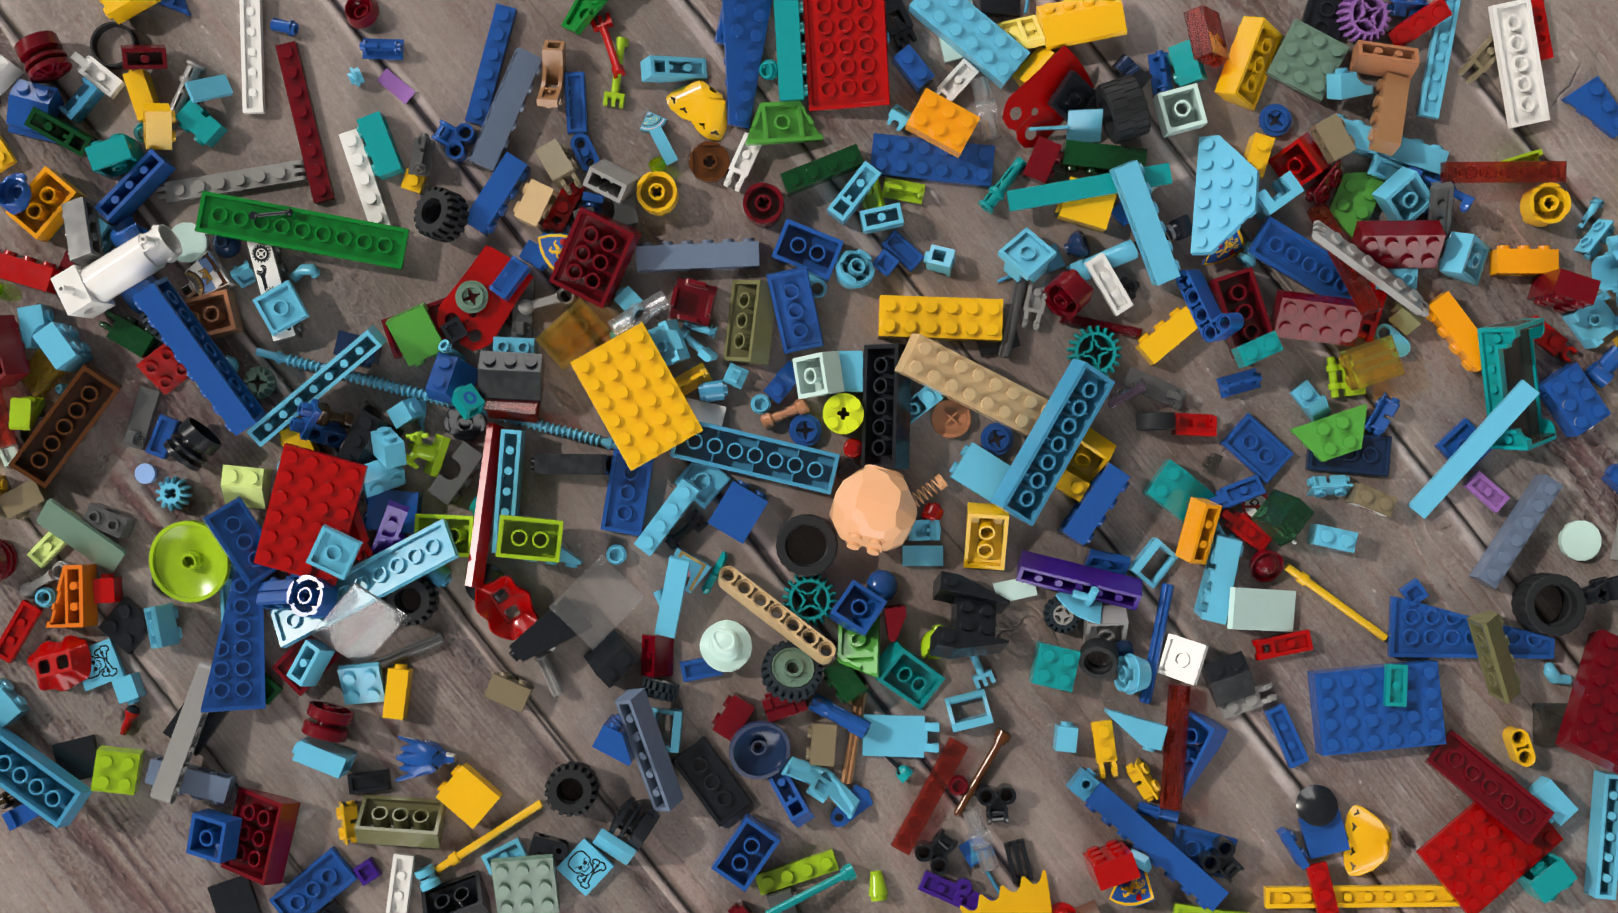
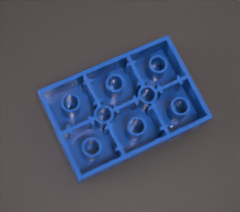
M1423 659L1386 663L1408 665L1407 707L1383 705L1384 663L1307 671L1315 752L1322 756L1446 744L1438 661Z

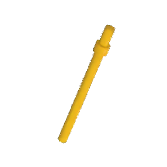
M1289 563L1286 564L1284 570L1295 577L1296 581L1302 586L1306 585L1381 641L1387 639L1388 635L1311 580L1307 573L1304 571L1300 572Z
M541 800L536 801L460 851H454L448 855L446 860L435 866L436 871L441 873L448 867L457 865L462 861V858L544 807Z

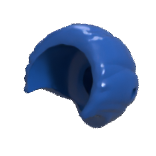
M131 215L115 225L110 232V239L115 248L135 236L145 234L148 230L136 224Z

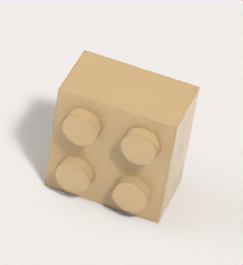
M531 179L530 183L527 182L523 188L522 194L524 195L521 202L518 201L514 207V217L521 223L543 233V222L559 194L553 188Z

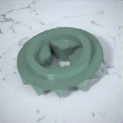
M466 281L458 287L455 300L458 307L464 312L470 314L479 313L483 308H486L489 300L488 291L478 281ZM470 291L473 294H480L475 298V304L471 300H466L470 296Z
M258 366L250 368L244 374L243 382L256 399L266 398L275 390L276 378L268 368ZM259 376L260 380L267 382L261 384L260 388H258L257 385L252 383L258 380Z

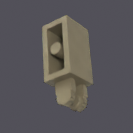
M555 138L535 150L558 190L564 188L566 193L571 195L570 183L574 182L579 189L583 187L579 180L580 177L576 172L579 167L573 158L568 159L567 155L570 153L564 143L560 145Z

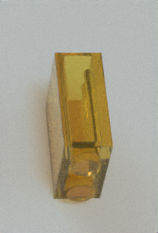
M1392 335L1338 352L1339 364L1344 368L1346 374L1345 381L1351 391L1405 374Z

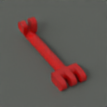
M609 12L605 13L607 20L603 21L602 16L599 15L597 16L599 23L596 24L593 18L591 25L594 33L601 32L612 64L611 70L614 79H616L618 74L625 76L626 73L623 65L618 60L608 28L613 27Z

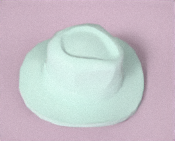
M722 620L706 629L700 641V652L706 663L713 669L720 672H733L740 669L751 657L752 640L747 630L738 622Z

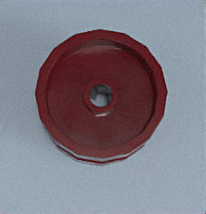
M310 701L307 714L311 718L304 720L301 731L310 737L323 741L346 742L349 734L346 725L352 723L354 711L329 702Z

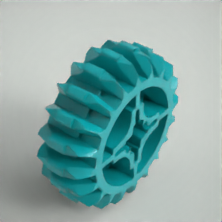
M1097 325L1093 332L1092 326H1088L1087 333L1082 328L1079 330L1081 336L1077 333L1073 334L1076 341L1069 340L1068 343L1073 348H1066V351L1072 352V355L1067 356L1066 359H1088L1091 366L1109 377L1107 370L1114 373L1115 369L1112 365H1120L1115 359L1122 358L1121 354H1116V351L1122 350V347H1115L1119 339L1112 341L1111 338L1114 336V333L1112 332L1107 336V328L1100 332V326ZM1088 337L1087 350L1078 353L1081 342ZM1094 337L1102 339L1108 348L1100 347ZM1093 348H1095V350H1097L1098 352L1103 351L1096 355L1095 358H1093V356H1091L1090 354L1085 355L1092 351ZM1105 354H1110L1107 364L1100 369L1101 357Z
M820 573L817 575V578H813V575L809 578L802 575L803 579H799L798 575H795L794 578L797 581L795 584L791 580L788 581V584L792 586L791 589L784 587V591L789 592V595H782V599H788V602L782 605L785 607L789 606V610L802 620H806L808 625L809 621H813V625L817 626V619H820L821 623H825L822 616L825 615L827 618H830V613L827 611L828 609L832 611L834 608L830 606V603H837L836 599H831V596L837 594L836 591H829L834 585H825L828 582L827 577L820 581ZM806 582L818 584L812 591H806L799 586ZM822 589H824L827 596L825 607L817 601V596ZM794 591L802 598V602L797 609H795L792 602ZM817 591L813 597L815 604L809 603L802 607L805 604L806 598L801 592L805 595H810ZM808 607H813L819 611L818 614L812 616L801 614Z

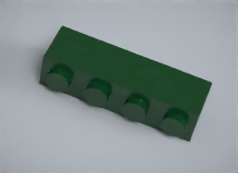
M1065 140L1063 143L1062 152L1064 154L1061 159L1060 168H1066L1065 171L1067 172L1084 170L1086 174L1097 175L1098 172L1107 174L1110 173V169L1131 160H1138V163L1146 167L1147 149L1074 140Z
M854 144L780 174V178L789 197L855 171L861 167L864 161L857 144Z

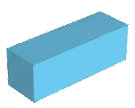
M659 125L650 130L649 132L666 165L677 161L678 158L662 127Z

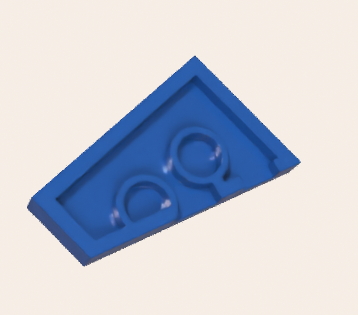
M1599 76L1594 77L1561 99L1565 104H1570L1574 107L1578 114L1587 117L1595 127L1611 139L1618 136V104Z

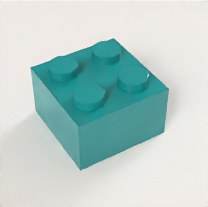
M123 133L113 134L110 136V139L105 141H94L91 143V146L85 148L93 172L109 179L129 172L144 156L140 142Z
M1037 641L1028 681L1033 684L1072 692L1081 652L1077 649Z
M1549 852L1517 881L1528 895L1546 904L1555 900L1557 894L1562 890L1570 888L1578 878L1563 858Z

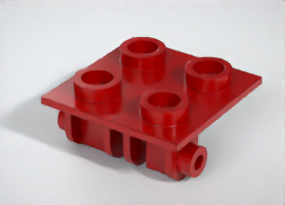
M164 343L136 364L164 395L188 378L186 368L183 364L176 361L174 352Z

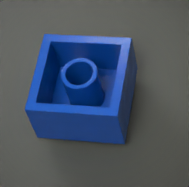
M210 808L193 812L186 853L219 864L235 859L242 818Z

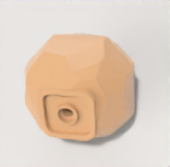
M865 465L864 468L846 478L839 486L829 516L839 537L846 541L849 549L858 550L859 547L863 546L866 547L868 554L878 556L882 551H889L903 545L915 523L917 506L903 474L876 465Z

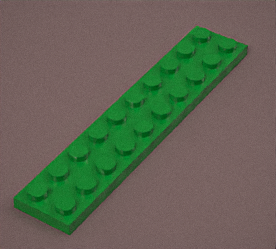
M203 190L195 231L198 233L403 270L410 230L407 228ZM288 208L293 210V215L290 217L279 215L258 217L257 220H252L249 217L252 211L267 213L285 211Z

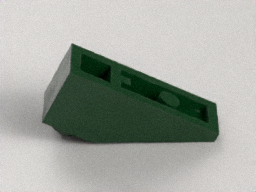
M34 106L24 123L25 126L80 157H88L85 148L98 140L87 132Z

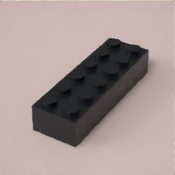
M904 344L864 345V418L862 421L861 468H864L865 465H876L886 469H909L911 379L894 371L906 347Z

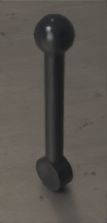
M288 208L285 211L267 213L252 211L249 217L252 220H257L258 217L279 215L290 217L293 215V210Z

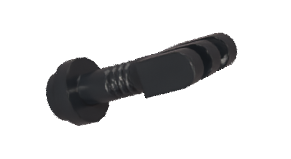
M697 509L685 517L689 523L674 536L670 534L666 536L665 543L671 550L680 547L678 542L693 529L699 533L709 525L707 521L703 522L701 526L698 524L703 519L702 515L694 520L693 516L698 513Z

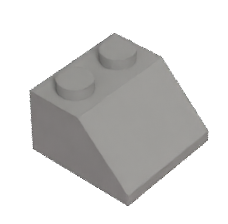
M1102 604L1100 624L1082 619L1083 644L1093 638H1103L1113 644L1126 640L1129 624L1126 608L1112 604Z

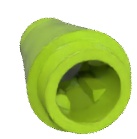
M882 870L870 871L868 896L871 897V901L887 900L889 893Z

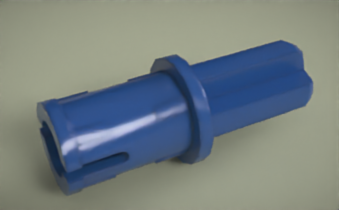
M1142 801L1137 805V813L1154 817L1157 821L1162 819L1177 824L1179 818L1178 810L1161 807V804L1157 806Z

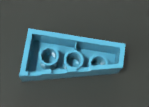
M1214 534L1193 610L1203 620L1226 625L1230 587H1234L1239 557L1242 556L1244 549L1242 541L1238 538Z

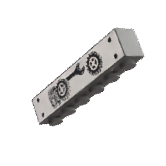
M246 241L260 295L287 281V266L282 261L280 255L282 254V248ZM299 322L276 336L271 334L272 342L282 344L303 338L301 334L303 332L302 323Z

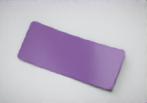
M385 69L377 79L381 85L404 104L415 94L412 88L389 69Z

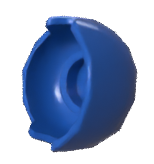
M879 569L873 572L867 579V588L886 601H889L897 592V580L888 570Z

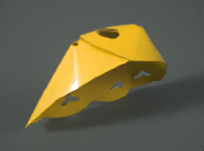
M699 80L673 90L667 95L666 101L670 109L679 117L691 121L701 135L711 140L720 141L723 139L727 127L726 100L720 92ZM671 97H676L675 104L673 103V99H671ZM685 107L687 113H685L684 110H680V108ZM699 123H705V129ZM715 130H717V133H718L719 135H716L715 133H714V134H711V132H714Z
M1354 805L1346 817L1345 827L1349 838L1350 850L1344 851L1343 862L1350 876H1360L1373 871L1388 860L1392 834L1390 827L1367 809ZM1352 823H1354L1357 826L1354 831L1352 830ZM1353 847V850L1355 851V853H1353L1352 855H1350V853L1352 852V851H1351V848ZM1350 862H1352L1354 865H1356V867L1354 868V870H1352V866H1351Z

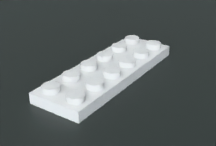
M1516 0L1489 6L1488 12L1508 129L1550 120L1531 0Z

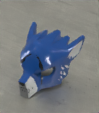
M398 736L399 739L409 743L400 749L405 752L396 755L397 760L404 764L399 769L409 773L396 778L395 781H403L436 772L443 764L456 762L457 754L445 751L438 743L432 740H419Z

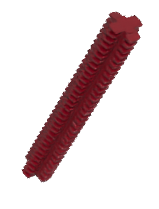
M1062 315L1059 321L1061 324L1064 322L1066 325L1069 323L1071 326L1074 324L1076 327L1079 325V327L1081 326L1082 328L1084 326L1086 329L1088 326H1092L1094 330L1098 325L1101 332L1104 328H1107L1108 333L1114 332L1116 335L1119 333L1118 335L1121 334V336L1126 334V337L1131 335V338L1136 336V339L1137 337L1140 338L1142 328L1077 315L1071 319H1067L1068 316Z

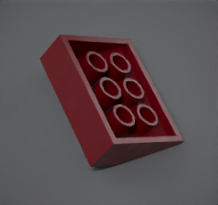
M581 206L549 282L602 309L610 307L642 232Z
M239 787L233 810V816L242 818L237 855L235 859L221 863V867L263 886L282 883L300 802L272 793Z

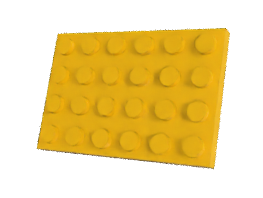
M643 322L570 362L630 471L704 431Z

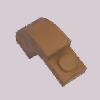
M545 40L542 47V82L537 96V106L548 109L558 108V105L562 104L565 87L566 41Z

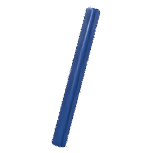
M1163 583L1161 587L1147 658L1152 671L1151 682L1148 688L1141 691L1139 698L1140 702L1150 704L1152 700L1174 585Z

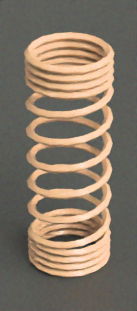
M940 474L934 476L936 482L930 479L931 485L926 482L927 489L924 486H921L923 493L919 489H917L919 497L914 492H912L913 498L915 499L914 501H916L915 504L918 507H920V505L916 500L915 496L924 504V501L920 496L919 492L927 500L929 499L924 489L929 493L931 497H933V494L931 493L928 485L936 494H938V492L934 487L933 483L941 491L945 487H948V484Z

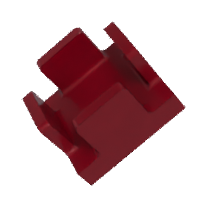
M678 278L672 293L669 318L708 327L718 287L687 278L685 280Z

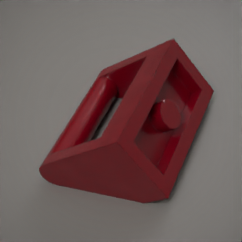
M904 604L889 605L883 609L886 633L891 642L896 641L907 615Z

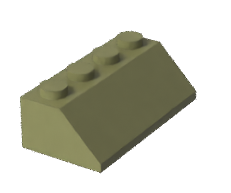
M733 280L723 361L755 365L769 364L775 311L768 281Z
M1488 610L1466 617L1489 695L1505 704L1510 703L1521 692L1519 686L1521 679L1514 669L1515 659L1509 652L1508 646L1510 642L1507 635L1504 634L1502 628L1504 621L1501 615Z
M364 794L354 828L357 843L440 849L444 833L446 806L438 799Z

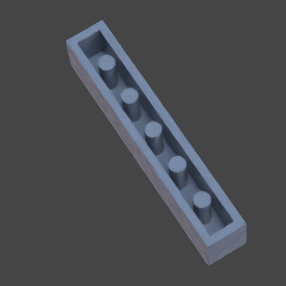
M521 47L515 49L467 161L488 171H493L494 168H497L502 160L500 157L502 150H506L509 145L510 139H508L510 131L513 132L518 124V120H516L517 115L522 113L525 108L526 102L524 99L527 94L531 93L534 87V83H532L535 75L538 76L542 69V64H540L542 58Z
M755 238L742 239L743 242H734V239H723L722 243H714V240H702V243L694 244V241L686 240L681 241V244L664 241L661 242V245H653L652 242H642L641 246H636V270L638 273L760 268L759 241H755Z
M1535 474L1469 577L1486 588L1496 589L1563 485L1546 474Z
M645 688L628 689L615 700L617 710L654 811H671L684 799Z

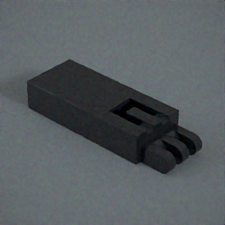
M885 0L887 31L889 32L890 39L893 38L897 48L900 50L903 48L900 40H903L906 46L910 44L908 36H910L913 43L917 41V37L912 29L914 24L902 0ZM896 11L898 16L893 18L897 26L893 27L888 15Z

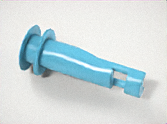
M1592 197L1593 201H1589L1591 205L1582 217V223L1577 225L1579 230L1583 229L1589 218L1596 213L1598 208H1602V205L1605 204L1603 200Z
M684 322L682 325L684 328L708 334L709 338L713 336V339L717 333V326L713 328V325L707 327Z
M447 339L439 343L438 349L442 353H448L450 356L458 358L461 356L460 359L463 361L467 359L454 349L452 343L450 344Z
M418 400L425 415L418 419L419 426H421L419 432L423 431L425 433L424 420L426 406L428 405H426L425 400Z

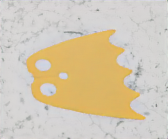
M1042 871L1041 878L1036 884L1031 883L1025 876H1022L1020 887L1017 891H1009L1004 885H1001L999 896L996 900H989L980 894L976 910H968L962 905L960 910L962 913H1052L1046 871Z

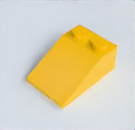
M967 503L963 568L1004 570L1009 514L994 504Z

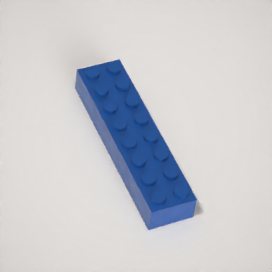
M167 277L152 283L132 296L136 307L146 314L148 323L151 327L157 329L161 335L162 342L172 349L176 361L183 364L187 370L188 377L197 383L202 396L209 399L214 412L223 418L226 428L231 433L233 432L237 436L256 424L267 414Z

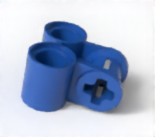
M440 119V126L431 138L446 146V154L454 162L461 163L465 161L468 151L464 146L465 144L472 145L475 143L478 137L476 130L468 123H461L455 128ZM465 130H471L468 138H462ZM460 147L461 153L458 156H453V150Z

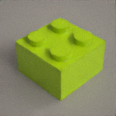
M107 745L100 746L96 752L90 791L135 795L139 790L145 750Z

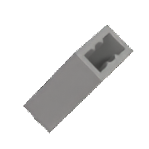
M603 159L589 167L582 185L620 204L633 195L640 176Z

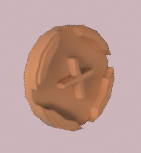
M949 398L941 400L932 410V427L937 434L944 438L960 437L971 425L972 416L970 409Z

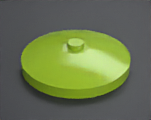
M184 520L165 527L155 537L149 551V568L155 583L166 595L181 602H199L214 596L224 587L230 575V559L207 525L200 521Z

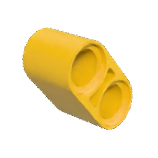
M1514 726L1506 727L1503 730L1502 737L1509 758L1516 764L1530 767L1534 764L1536 756L1528 733ZM1517 732L1518 738L1514 741L1513 735ZM1524 752L1525 757L1523 760H1520V754Z

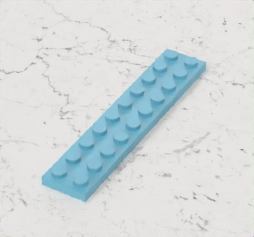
M441 519L351 567L345 580L338 579L336 585L338 588L337 602L329 617L321 619L301 617L295 615L291 611L292 608L270 610L280 647L287 648L458 558L459 554L447 520Z

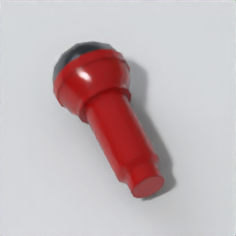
M129 705L125 709V719L120 729L121 735H126L133 720L139 716L140 709L136 705Z

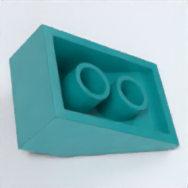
M1171 459L1163 462L1142 492L1183 523L1191 497L1209 500L1216 496Z
M897 640L891 642L879 658V677H875L877 681L919 710L923 708L946 679Z

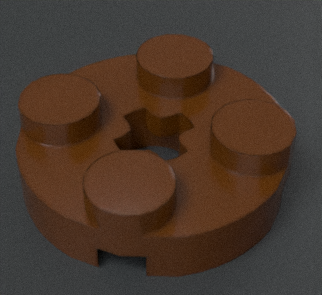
M705 141L698 144L692 150L689 157V166L696 179L705 183H714L725 178L730 166V158L728 152L719 143ZM708 157H711L712 160L715 161V164H712V167H708L707 164H704V161H707Z

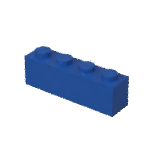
M151 148L94 208L108 222L116 225L124 218L131 216L176 168L162 154Z
M506 152L468 211L467 224L485 236H488L489 233L492 234L497 228L498 224L496 222L500 216L503 217L508 211L509 206L507 205L510 200H514L520 191L518 189L519 186L529 178L531 168L520 159Z

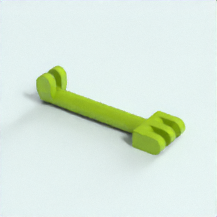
M616 37V54L620 64L623 65L625 47L628 48L629 39ZM618 74L616 79L613 76L611 92L604 91L603 106H608L610 98L612 99L611 107H616L617 100H620L619 108L624 109L626 95L619 93L621 74Z

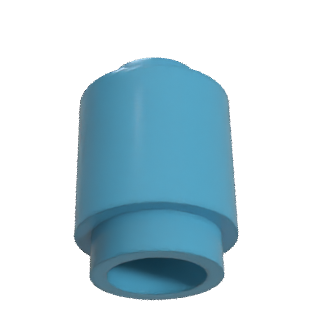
M722 380L703 382L702 385H698L700 401L725 400V396L728 395L727 383L723 384Z
M444 565L424 575L438 588L441 586L446 587L452 580V572Z

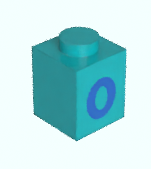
M472 383L466 386L461 385L453 392L451 402L465 421L483 412L485 401Z

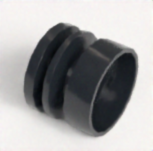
M187 417L178 427L182 435L172 433L171 439H167L163 444L176 461L193 471H199L202 467L201 464L207 462L204 453L213 456L222 446L221 441L210 429L192 417Z
M631 796L630 799L621 805L612 819L608 832L613 834L619 828L621 831L617 838L621 839L625 834H628L629 837L626 843L638 852L661 814L652 808H648L642 814L640 810L643 802L640 801L634 809L631 806L636 798Z

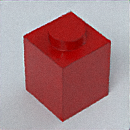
M114 573L101 574V578L93 579L94 604L120 602L123 599L122 577H114Z

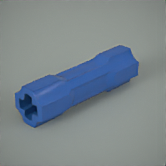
M819 693L814 696L809 706V710L846 728L861 739L866 736L871 726V722L834 704Z

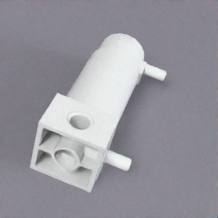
M164 224L153 225L150 231L135 236L86 267L72 265L51 278V281L69 316L93 319L116 305L113 300L114 297L161 270L167 263L175 262L183 252L182 245L176 234Z

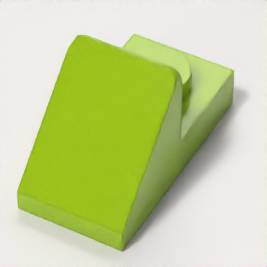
M12 397L9 415L10 430L31 431L46 404L44 397Z

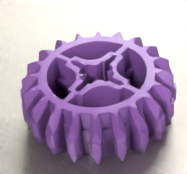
M1343 0L1338 5L1341 10L1336 13L1340 16V19H1337L1336 22L1341 24L1338 30H1344L1343 37L1349 36V42L1355 41L1357 43L1358 40L1377 41L1379 37L1385 34L1384 31L1389 28L1387 23L1392 20L1387 16L1391 12L1386 8L1389 3H1384L1383 0Z

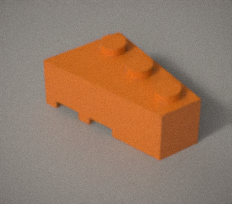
M97 564L63 565L56 589L58 591L55 603L52 604L51 609L53 612L46 628L98 625L97 604H94L93 579H97Z

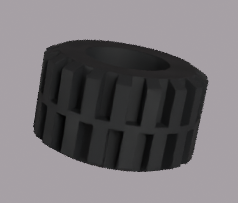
M435 186L432 189H427L425 194L420 196L421 199L417 201V207L414 209L415 227L419 230L420 234L443 243L452 242L454 238L460 237V233L464 232V227L468 223V204H466V200L462 195L445 188Z
M422 576L386 595L385 599L382 600L383 604H386V608H384L385 613L389 612L390 615L388 617L391 620L395 619V623L403 624V626H414L425 622L433 616L432 614L437 610L436 605L439 604V599H437L439 592L435 591L436 585ZM409 587L416 589L421 596V605L414 612L407 610L401 601L403 591Z
M570 761L567 764H561L550 774L545 784L546 790L544 793L548 797L546 802L548 805H552L551 809L553 811L558 810V814L561 816L567 814L566 817H571L572 815L576 817L582 812L585 813L598 796V778H595L593 770L590 771L588 769V765H581L582 762L577 761V763H573V761ZM566 778L578 780L583 787L582 797L576 800L565 797L561 791L562 781Z

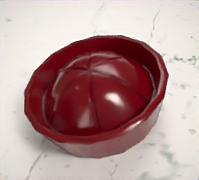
M348 0L345 5V15L348 23L358 29L371 26L379 15L377 1Z
M1268 549L1256 552L1249 562L1251 577L1261 583L1274 580L1280 575L1284 566L1283 557L1279 553Z

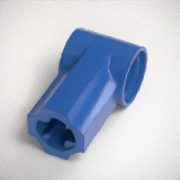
M1610 346L1602 357L1592 363L1584 372L1599 388L1606 386L1614 377L1613 373L1618 368V347Z

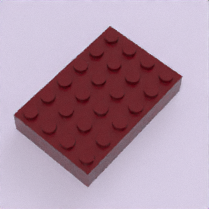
M1601 629L1588 635L1555 745L1618 774V636Z

